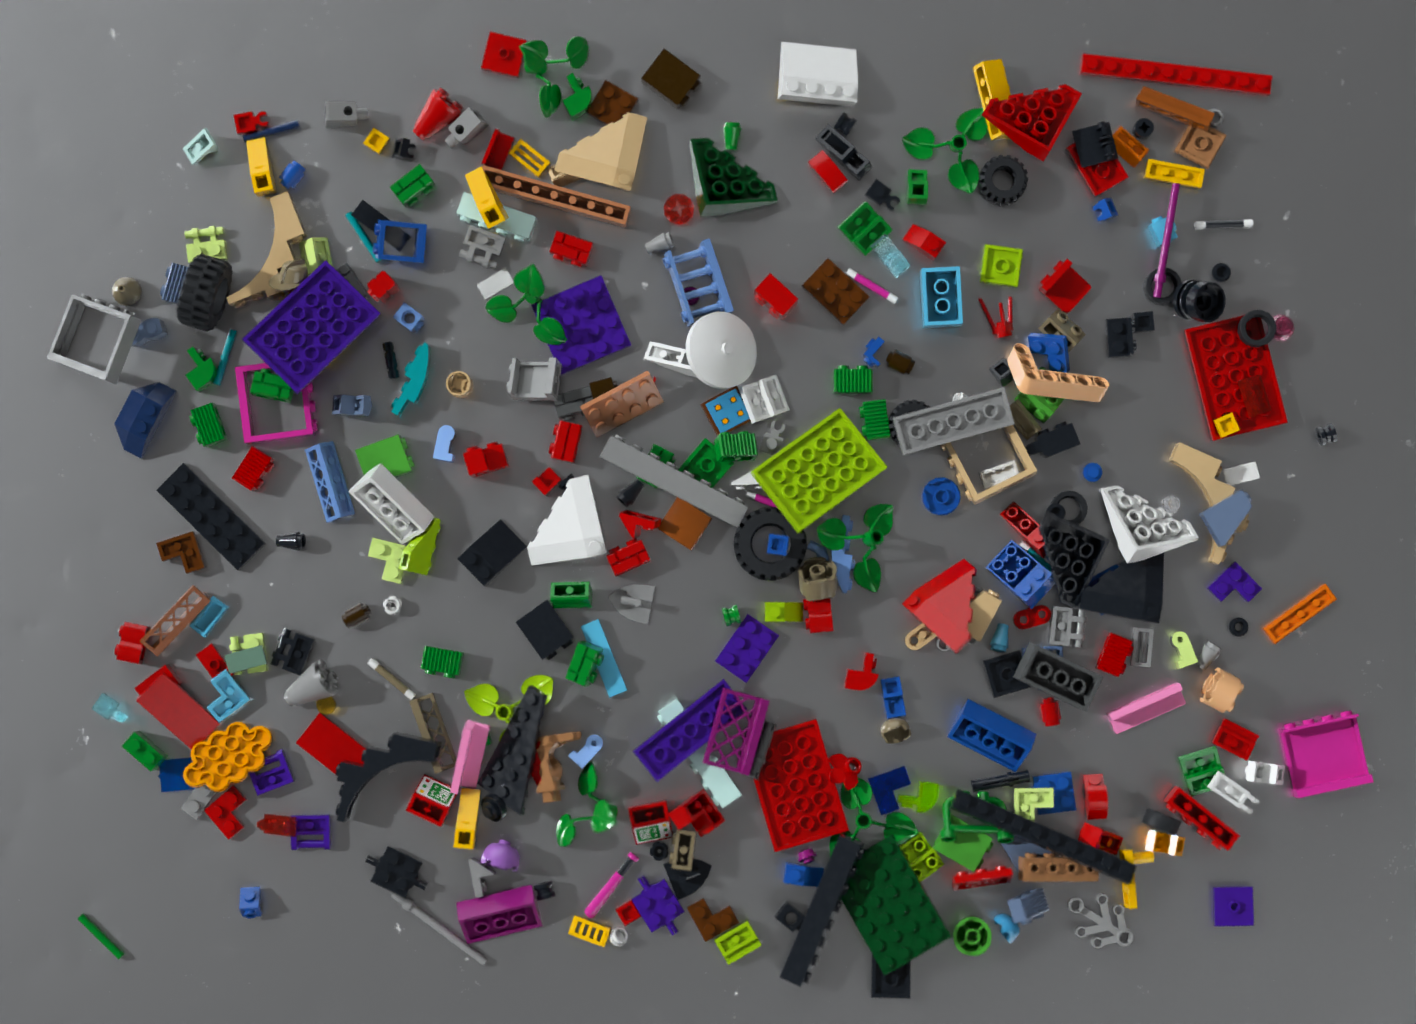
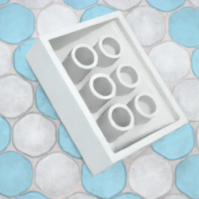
M781 42L778 99L851 107L857 103L858 71L855 49Z

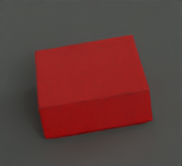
M632 900L615 909L624 926L642 917Z

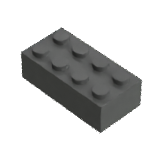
M1030 642L1013 676L1086 712L1103 679V676Z

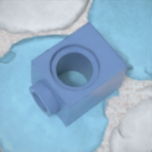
M405 302L393 316L396 321L412 333L415 330L418 332L424 325L423 320L425 318ZM409 314L415 315L414 322L406 323V317Z

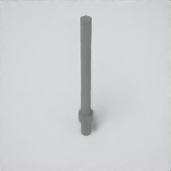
M394 893L390 895V897L402 905L404 910L412 912L480 964L484 965L487 961V958L415 906L411 899L403 898Z

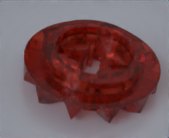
M674 194L668 197L664 204V214L670 222L683 224L688 222L693 216L694 204L689 197L684 194ZM676 201H678L680 206L685 207L682 209L681 216L677 211L673 210V208H676Z

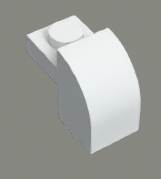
M1248 761L1245 769L1246 781L1283 785L1285 766Z

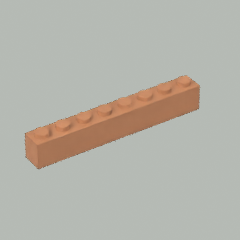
M483 165V169L495 192L623 228L627 227L631 206Z

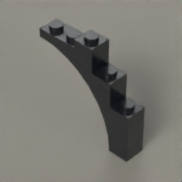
M396 732L389 737V750L373 746L367 747L362 754L361 760L364 762L363 764L347 760L340 762L336 768L337 781L344 782V785H341L339 791L341 801L336 807L337 821L346 822L350 819L353 805L360 792L377 774L392 765L402 762H436L439 758L442 742Z

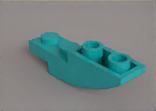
M425 342L416 349L414 353L416 357L413 362L409 361L404 369L406 371L405 376L411 380L404 383L401 388L403 393L399 398L396 397L391 405V408H393L391 412L399 417L409 401L414 404L418 403L425 388L431 357L430 346Z

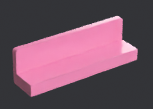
M1174 683L1106 713L1114 732L1119 734L1185 705L1186 702L1181 693L1183 690L1181 684Z
M467 720L463 729L450 793L458 794L461 786L476 789L490 729L489 725Z

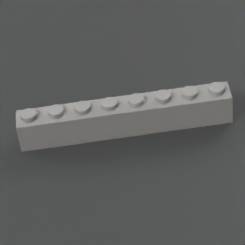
M618 435L609 437L600 458L734 527H739L748 509L744 505V500L738 497L732 499L727 496L728 492L720 488L717 491L710 487L711 483L703 479L700 482L693 479L694 475L685 470L682 473L676 470L678 466L668 461L666 464L660 462L659 456L651 452L649 455L643 453V448L635 444L632 446L626 444V439Z

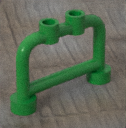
M986 791L977 793L978 798L1007 810L1006 805L999 798L989 797V793ZM954 796L947 798L943 803L944 830L940 832L941 841H955L956 833L997 834L998 842L1001 844L1013 842V835L992 826L951 825L950 806Z

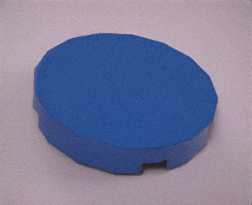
M944 477L929 481L922 493V500L926 509L938 516L953 512L961 499L957 484Z

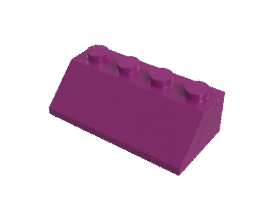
M532 885L457 902L458 921L467 944L542 927L537 899Z

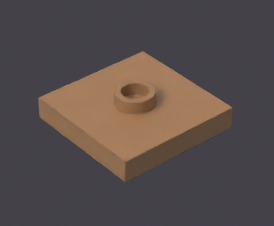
M1188 126L1174 153L1209 169L1227 135L1212 127H1209L1208 132Z

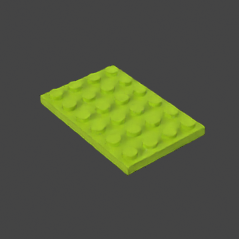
M839 408L752 470L751 475L796 532L800 533L886 470L887 466L842 409Z

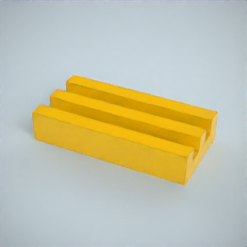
M522 139L509 152L511 157L538 178L546 170L547 166L551 164L550 161ZM522 145L544 163L543 166L519 147ZM516 151L519 152L522 156H524V157H525L527 160H529L532 164H534L536 167H538L539 170L536 171L533 167H531V166H530L528 163H526L523 159H521L519 156H517V155L515 154V152H516Z

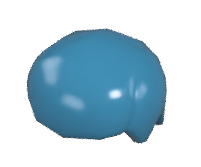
M1000 913L994 917L995 924L1002 925L1001 934L1011 944L1020 934L1019 924L1014 923L1012 916Z

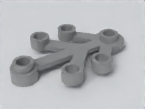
M1104 893L1096 896V902L1100 905L1102 917L1086 908L1080 898L1073 897L1069 900L1068 908L1071 912L1081 913L1098 924L1088 927H1076L1075 934L1079 938L1109 931L1113 936L1105 938L1095 936L1091 940L1092 946L1100 949L1104 945L1117 943L1122 947H1128L1133 943L1134 933L1126 927L1125 909L1121 904H1115L1112 907V912L1117 916V928L1111 923L1107 904L1108 896ZM1105 896V902L1100 903L1099 897ZM1077 901L1079 903L1078 908L1072 907L1073 902ZM1116 907H1121L1122 911L1116 913L1115 909ZM1081 928L1085 931L1083 935L1078 934V930ZM1124 933L1127 934L1126 940L1121 939V935ZM1096 939H1100L1101 944L1099 946H1095L1094 941Z

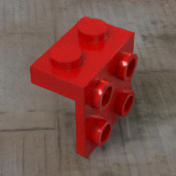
M1068 259L1064 262L1060 260L1053 268L1055 272L1051 276L1047 274L1040 282L1042 286L1038 289L1066 314L1091 289V285L1070 267L1073 263Z

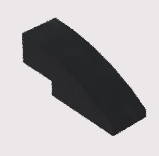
M829 124L816 137V140L859 181L872 168L871 162Z
M364 200L360 202L351 214L373 233L375 223L378 224V219L389 220ZM386 226L384 241L401 252L411 236L400 227Z

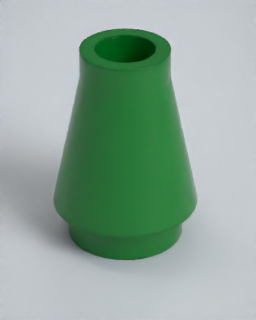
M725 122L723 132L727 150H737L742 129L740 128V123Z

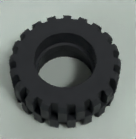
M200 254L194 257L185 273L186 275L179 292L176 312L181 324L207 332L217 326L225 309L226 297H228L231 289L233 271L232 266L227 261Z
M764 507L751 512L741 521L734 537L735 556L740 566L751 576L761 580L775 581L789 576L801 565L807 550L805 531L802 530L800 533H797L777 507ZM766 526L778 527L786 536H789L786 556L776 562H765L759 559L752 548V540L755 533Z

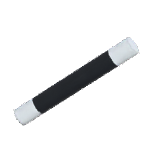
M1253 220L1195 221V229L1253 227Z

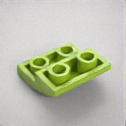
M918 832L917 835L900 845L920 882L945 865L921 832Z

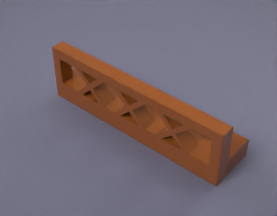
M1143 86L1141 93L1136 98V105L1205 132H1208L1215 115L1211 111Z
M192 585L145 634L140 643L158 657L211 601L210 596L205 592L202 593L196 586ZM194 591L199 597L192 604H188V597ZM180 607H186V611L180 617L175 618V610ZM173 621L172 626L167 631L161 632V625L164 622ZM159 635V639L152 646L147 642L150 636Z

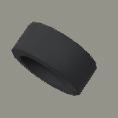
M1166 268L1165 275L1173 281L1174 290L1167 297L1155 298L1153 297L1154 292L1152 290V282L1158 269H1155L1144 281L1145 295L1155 304H1169L1173 301L1177 287L1182 283L1181 278L1176 271Z
M1253 310L1240 319L1237 333L1244 344L1250 347H1261L1268 344L1274 338L1276 323L1268 312ZM1255 317L1263 319L1268 326L1267 335L1260 340L1250 338L1246 332L1247 322Z
M1075 491L1059 493L1053 498L1051 504H1059L1065 498L1076 500L1080 507V513L1075 519L1069 521L1079 525L1087 515L1088 506L1086 500Z
M1150 808L1146 809L1142 819L1143 823L1175 836L1181 825V821Z

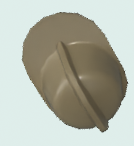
M301 258L284 262L280 273L270 278L269 285L273 289L281 291L291 290L299 286L310 275L305 265V260Z

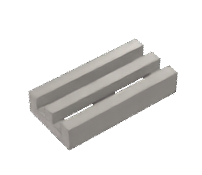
M1133 628L1132 646H1134L1131 654L1130 666L1151 668L1154 629ZM1138 632H1141L1138 662H1136ZM1145 632H1148L1146 663H1143Z

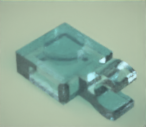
M102 693L92 707L95 712L107 720L112 716L118 722H124L127 718L126 714L117 709L120 703L106 693Z

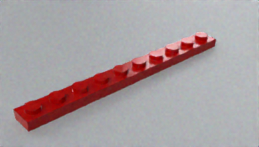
M1084 53L1080 74L1267 96L1271 93L1272 75Z

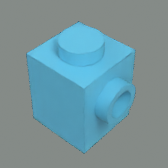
M1162 216L1151 220L1152 224L1148 226L1157 248L1162 246L1166 218ZM1173 223L1171 241L1178 238L1175 223Z

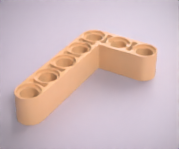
M1021 343L1014 345L1007 359L1016 386L1024 394L1100 402L1109 387V382L1099 376L1039 370L1030 349Z

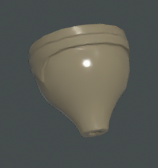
M123 277L113 284L112 295L120 305L130 306L137 303L141 298V286L134 278Z

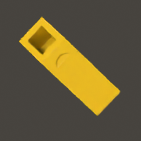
M265 137L246 141L254 193L258 197L277 193Z
M481 166L466 174V180L488 229L508 219L509 217L483 167Z
M461 788L455 828V848H475L481 789Z

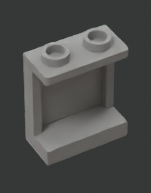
M512 358V364L509 365L510 379L506 385L507 393L513 400L557 401L562 364L557 358H549L548 362H521L517 358Z

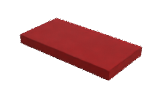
M164 672L136 698V701L191 750L195 744L204 741L220 725V722Z
M321 712L296 742V744L334 774H336L337 765L342 761L364 763L361 759L366 748Z

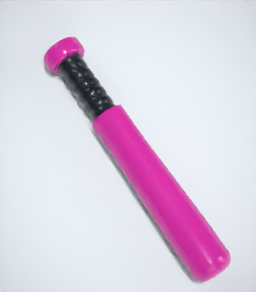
M632 852L628 854V859L621 868L613 874L585 909L584 913L589 918L596 916L622 881L627 870H629L634 862L639 860Z

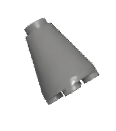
M320 659L312 663L284 693V699L288 705L297 706L331 697L338 693L336 684L339 681L335 672H331L327 668L325 661Z

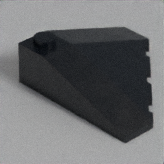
M1046 511L1038 529L1043 537L1047 560L1050 561L1052 568V577L1059 591V601L1077 609L1081 602L1082 590L1089 585L1110 539Z
M1164 553L1132 563H1127L1124 559L1113 572L1109 570L1098 578L1099 582L1094 586H1087L1082 590L1079 609L1149 623H1159L1163 603Z

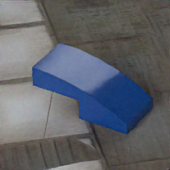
M900 676L881 679L887 720L906 717Z

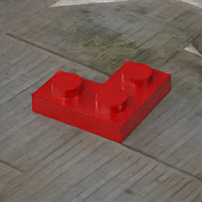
M235 785L204 810L228 840L245 827L233 813L236 808L247 800Z

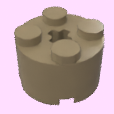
M813 557L805 560L804 564L798 568L799 589L802 595L805 596V599L807 601L835 597L838 589L837 567L833 561L830 563L823 557Z

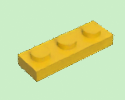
M1148 159L1144 179L1170 184L1177 183L1181 186L1201 189L1205 169Z

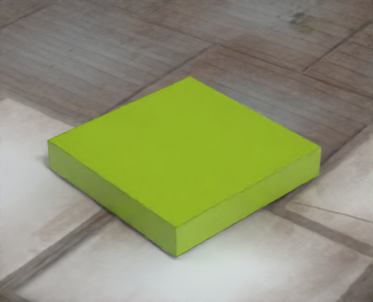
M985 244L980 283L1018 288L1023 249Z

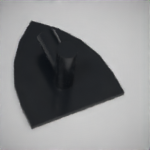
M693 859L691 871L673 869L672 864H669V862L663 864L677 900L696 892L707 879L712 865L698 859Z

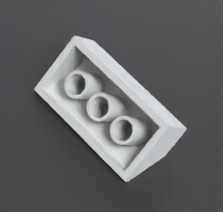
M381 463L369 470L348 491L402 545L424 532L434 518L428 509Z

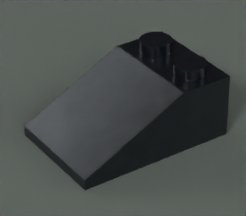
M500 519L457 559L486 587L527 546Z

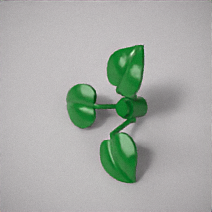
M575 36L568 41L566 46L568 58L545 60L548 56V47L541 40L528 41L519 46L525 60V71L530 74H536V78L541 79L547 84L543 85L539 92V102L545 118L550 117L558 109L562 101V93L558 85H551V82L544 78L542 74L547 71V64L570 61L573 69L581 68L587 61L589 53L588 42L583 37Z
M976 108L962 113L956 121V129L963 134L954 136L950 141L934 144L935 136L931 130L917 128L902 138L904 148L914 158L925 160L933 155V148L948 145L951 151L958 153L959 163L953 164L949 168V182L959 190L973 193L979 181V169L971 159L961 161L962 150L967 145L965 136L971 141H977L986 135L988 126L986 118L982 116L984 110L983 108Z
M534 264L519 271L514 277V285L517 290L525 293L522 298L515 304H512L508 296L497 295L491 298L485 306L487 312L495 319L508 323L516 318L517 311L515 308L525 299L530 304L537 303L536 321L538 324L533 328L536 337L540 341L551 345H558L567 341L563 326L559 321L550 317L543 318L542 321L540 320L541 296L544 293L545 286Z
M878 504L866 510L863 521L870 529L863 535L845 536L846 526L837 518L825 520L817 529L821 543L830 550L842 549L845 544L844 539H862L866 546L871 547L862 558L863 562L856 563L853 569V577L856 583L871 592H877L879 589L881 569L876 559H867V557L876 549V545L883 542L884 536L891 531L894 506L889 504Z
M589 762L581 771L578 778V789L581 795L586 796L588 794L590 798L598 802L593 812L594 816L571 819L570 814L563 815L556 827V838L560 847H567L573 842L576 834L575 822L591 820V827L597 833L604 832L617 824V807L592 794V792L596 791L598 784L593 762Z
M858 778L857 785L851 790H847L843 782L841 801L848 809H855L858 806L857 827L853 835L850 831L832 835L829 844L830 857L840 835L846 834L860 841L858 838H855L861 828L867 829L871 824L886 827L884 829V837L887 838L893 834L899 845L917 835L918 830L914 822L900 812L888 814L886 824L872 821L869 814L863 813L861 806L871 801L872 788L865 780Z

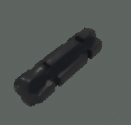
M385 342L382 346L383 351H385L386 366L389 369L388 377L389 379L399 378V371L396 369L398 367L395 352H393V343Z

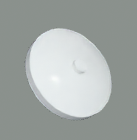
M713 312L701 317L691 327L686 340V356L690 368L699 380L710 387L717 389L735 387L743 383L754 369L757 358L754 336L746 323L731 313Z

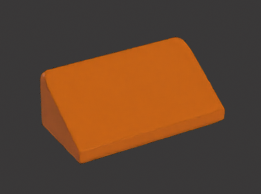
M1122 126L1113 134L1117 154L1133 168L1150 151Z

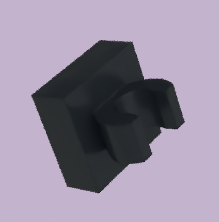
M398 138L395 141L392 157L396 159L413 158L414 156L408 153V148L414 149L416 146L410 144V139Z

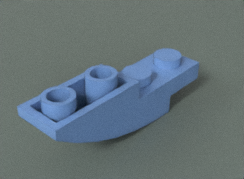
M842 515L841 521L846 526L845 536H848V532H852L853 521L850 520V516ZM844 539L845 544L842 549L831 550V561L837 567L838 586L841 592L846 594L847 590L852 588L853 579L849 578L850 571H853L855 567V560L852 559V555L845 554V551H849L850 540Z

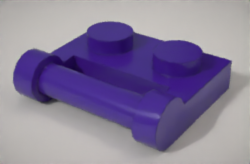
M283 749L265 757L264 764L266 766L280 761L281 766L258 775L256 772H249L257 796L294 782Z
M291 815V850H298V848H324V850H330V815ZM298 835H324V840H298Z

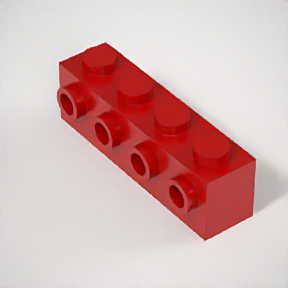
M1174 786L1163 800L1167 804L1165 807L1173 814L1178 812L1182 816L1181 820L1188 826L1193 824L1198 828L1196 832L1203 838L1208 836L1213 840L1211 844L1218 850L1223 848L1229 851L1240 837L1239 834L1180 787Z

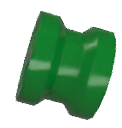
M737 604L728 609L726 607L722 608L727 627L735 622L738 624L742 623Z

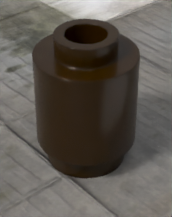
M896 349L894 352L890 351L885 360L888 362L887 367L901 374L906 373L908 375L915 364L912 357Z
M360 602L346 610L345 614L341 617L347 628L350 629L369 620L372 612L367 604L363 605Z

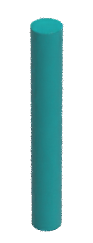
M352 211L348 212L345 215L376 263L380 262L382 259L375 258V254H373V243L358 220L351 215Z
M229 330L213 381L215 385L220 386L237 334L235 330Z

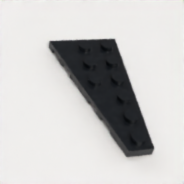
M533 685L529 686L477 783L490 794L500 797L505 805L519 815H524L525 812L524 803L525 798L528 797L529 791L527 788L529 779L532 777L537 751L535 747L537 738L540 736L539 726L544 716L547 695Z

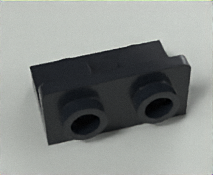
M1131 316L1106 319L1108 358L1130 357L1134 355L1137 345L1136 340H1133L1132 332H1135V322L1132 321Z

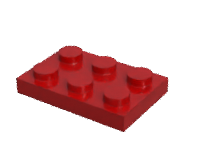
M1075 143L1066 147L1068 154L1094 197L1128 178L1118 159L1081 168Z
M998 866L992 871L978 869L976 873L968 874L967 871L956 873L957 876H953L952 888L953 891L1010 883L1013 876L1012 868Z

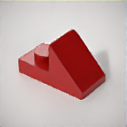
M624 510L619 514L620 519L633 539L640 536L641 529L652 531L661 526V518L630 510Z

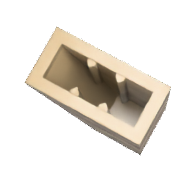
M991 589L988 592L986 590L981 591L974 599L970 600L973 617L972 623H968V631L971 633V637L978 641H981L1002 602L1001 598H999L1000 594Z

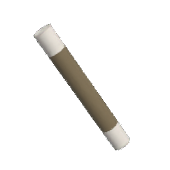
M373 658L370 659L367 663L410 700L414 699L416 694Z

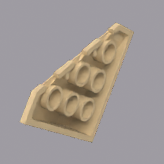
M628 112L622 116L621 120L614 124L611 122L599 129L600 132L595 135L587 136L576 142V146L559 152L554 171L620 190L631 191L647 117Z

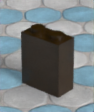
M665 48L641 78V82L676 109H679L680 106L684 107L690 99L688 96L692 90L695 92L701 85V75Z

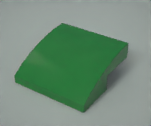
M864 201L837 227L864 256L893 230L867 201Z
M1216 746L1178 757L1191 797L1212 791L1207 786L1217 771L1225 775Z

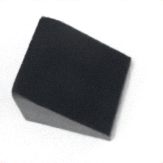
M1005 358L989 369L1002 387H1005L1014 380Z

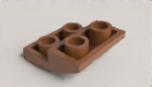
M677 497L663 518L661 526L657 529L692 551L712 518Z

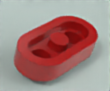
M1037 605L1032 609L1020 610L1014 614L1013 623L1018 629H1028L1042 625L1050 620L1051 611L1045 605ZM1040 611H1044V618L1039 617L1038 613ZM1022 616H1025L1027 619L1024 624L1020 622Z

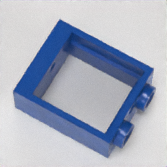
M378 219V224L375 223L374 235H377V242L373 243L375 258L424 263L427 224ZM386 226L416 228L413 257L383 254Z

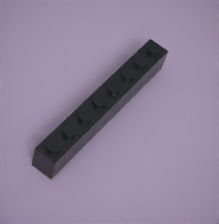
M846 834L839 836L780 978L799 987L809 983L812 977L810 971L812 966H816L820 956L818 952L820 948H824L827 942L826 933L828 930L831 931L835 923L833 917L835 912L838 913L841 909L842 902L840 900L849 890L850 877L853 878L858 867L855 865L857 860H861L864 855L865 849H863L865 843Z

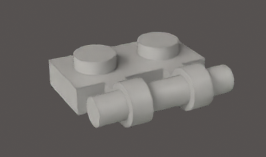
M469 225L463 244L470 246L468 251L461 249L459 256L465 258L468 262L480 263L485 268L491 267L496 269L498 262L491 260L492 254L500 257L506 238ZM476 249L485 251V257L475 254Z
M1053 606L1049 644L1069 646L1070 639H1075L1074 647L1082 648V641L1085 640V634H1083L1084 623L1087 620L1085 610L1078 609L1077 616H1072L1073 608ZM1072 622H1077L1076 633H1071Z

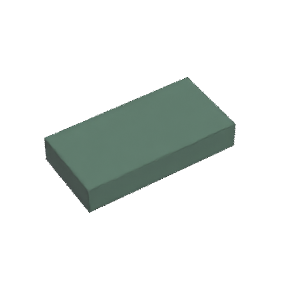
M263 645L224 655L229 674L268 664Z

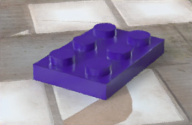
M747 614L715 662L747 683L779 635Z

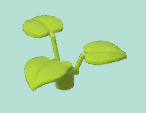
M535 675L526 679L521 686L522 693L525 694L528 687L533 685L547 695L546 704H548L553 695V679L546 675ZM479 684L464 691L469 706L477 714L490 716L493 714L495 707L497 718L505 720L508 724L510 718L514 715V708L521 702L520 700L512 705L503 704L499 706L496 704L499 699V693L491 684ZM505 730L501 733L499 741L502 738Z

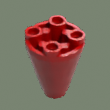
M443 88L439 90L433 89L414 125L413 132L423 141L453 123L462 114L463 107L457 101H451L448 98L449 94Z

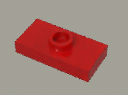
M213 643L196 654L212 678L223 670H228L226 661Z

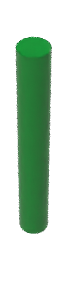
M84 914L78 918L118 960L124 955Z

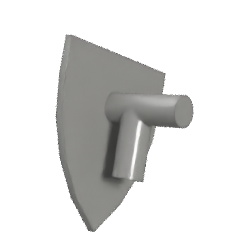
M643 584L625 586L616 590L608 598L613 607L626 618L648 624L655 586Z

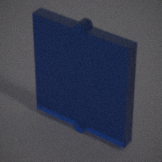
M191 757L168 759L159 765L160 774L158 777L161 781V792L195 789L188 786L183 778L184 769L193 762Z

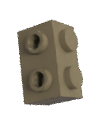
M1059 308L1038 328L1043 334L1067 336L1068 352L1086 335L1081 327L1076 325Z
M677 829L676 833H673L671 844L675 846L674 852H670L669 864H672L673 869L692 870L697 831Z

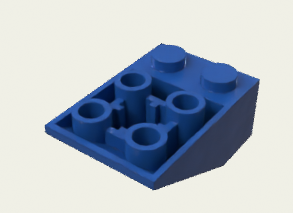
M1013 540L986 566L1003 585L1030 609L1055 585L1052 573Z

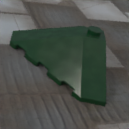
M709 138L689 140L695 194L700 217L718 216L778 202L773 183L769 180L766 183L756 177L758 173L747 165L742 167L735 162L736 157L724 149L721 152L713 146L714 141Z

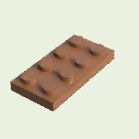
M646 371L581 405L580 408L597 438L662 404L664 401L649 371Z

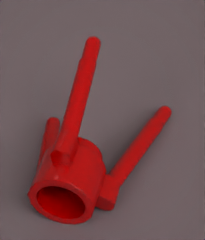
M1012 297L1008 298L1007 321L1005 320L1003 304L999 303L1001 322L996 323L997 327L982 298H979L980 305L992 328L993 334H997V338L1011 336L1012 330H1014L1012 324Z

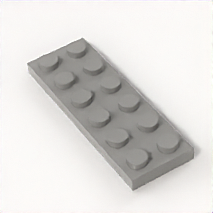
M1004 387L892 418L903 455L1014 425Z

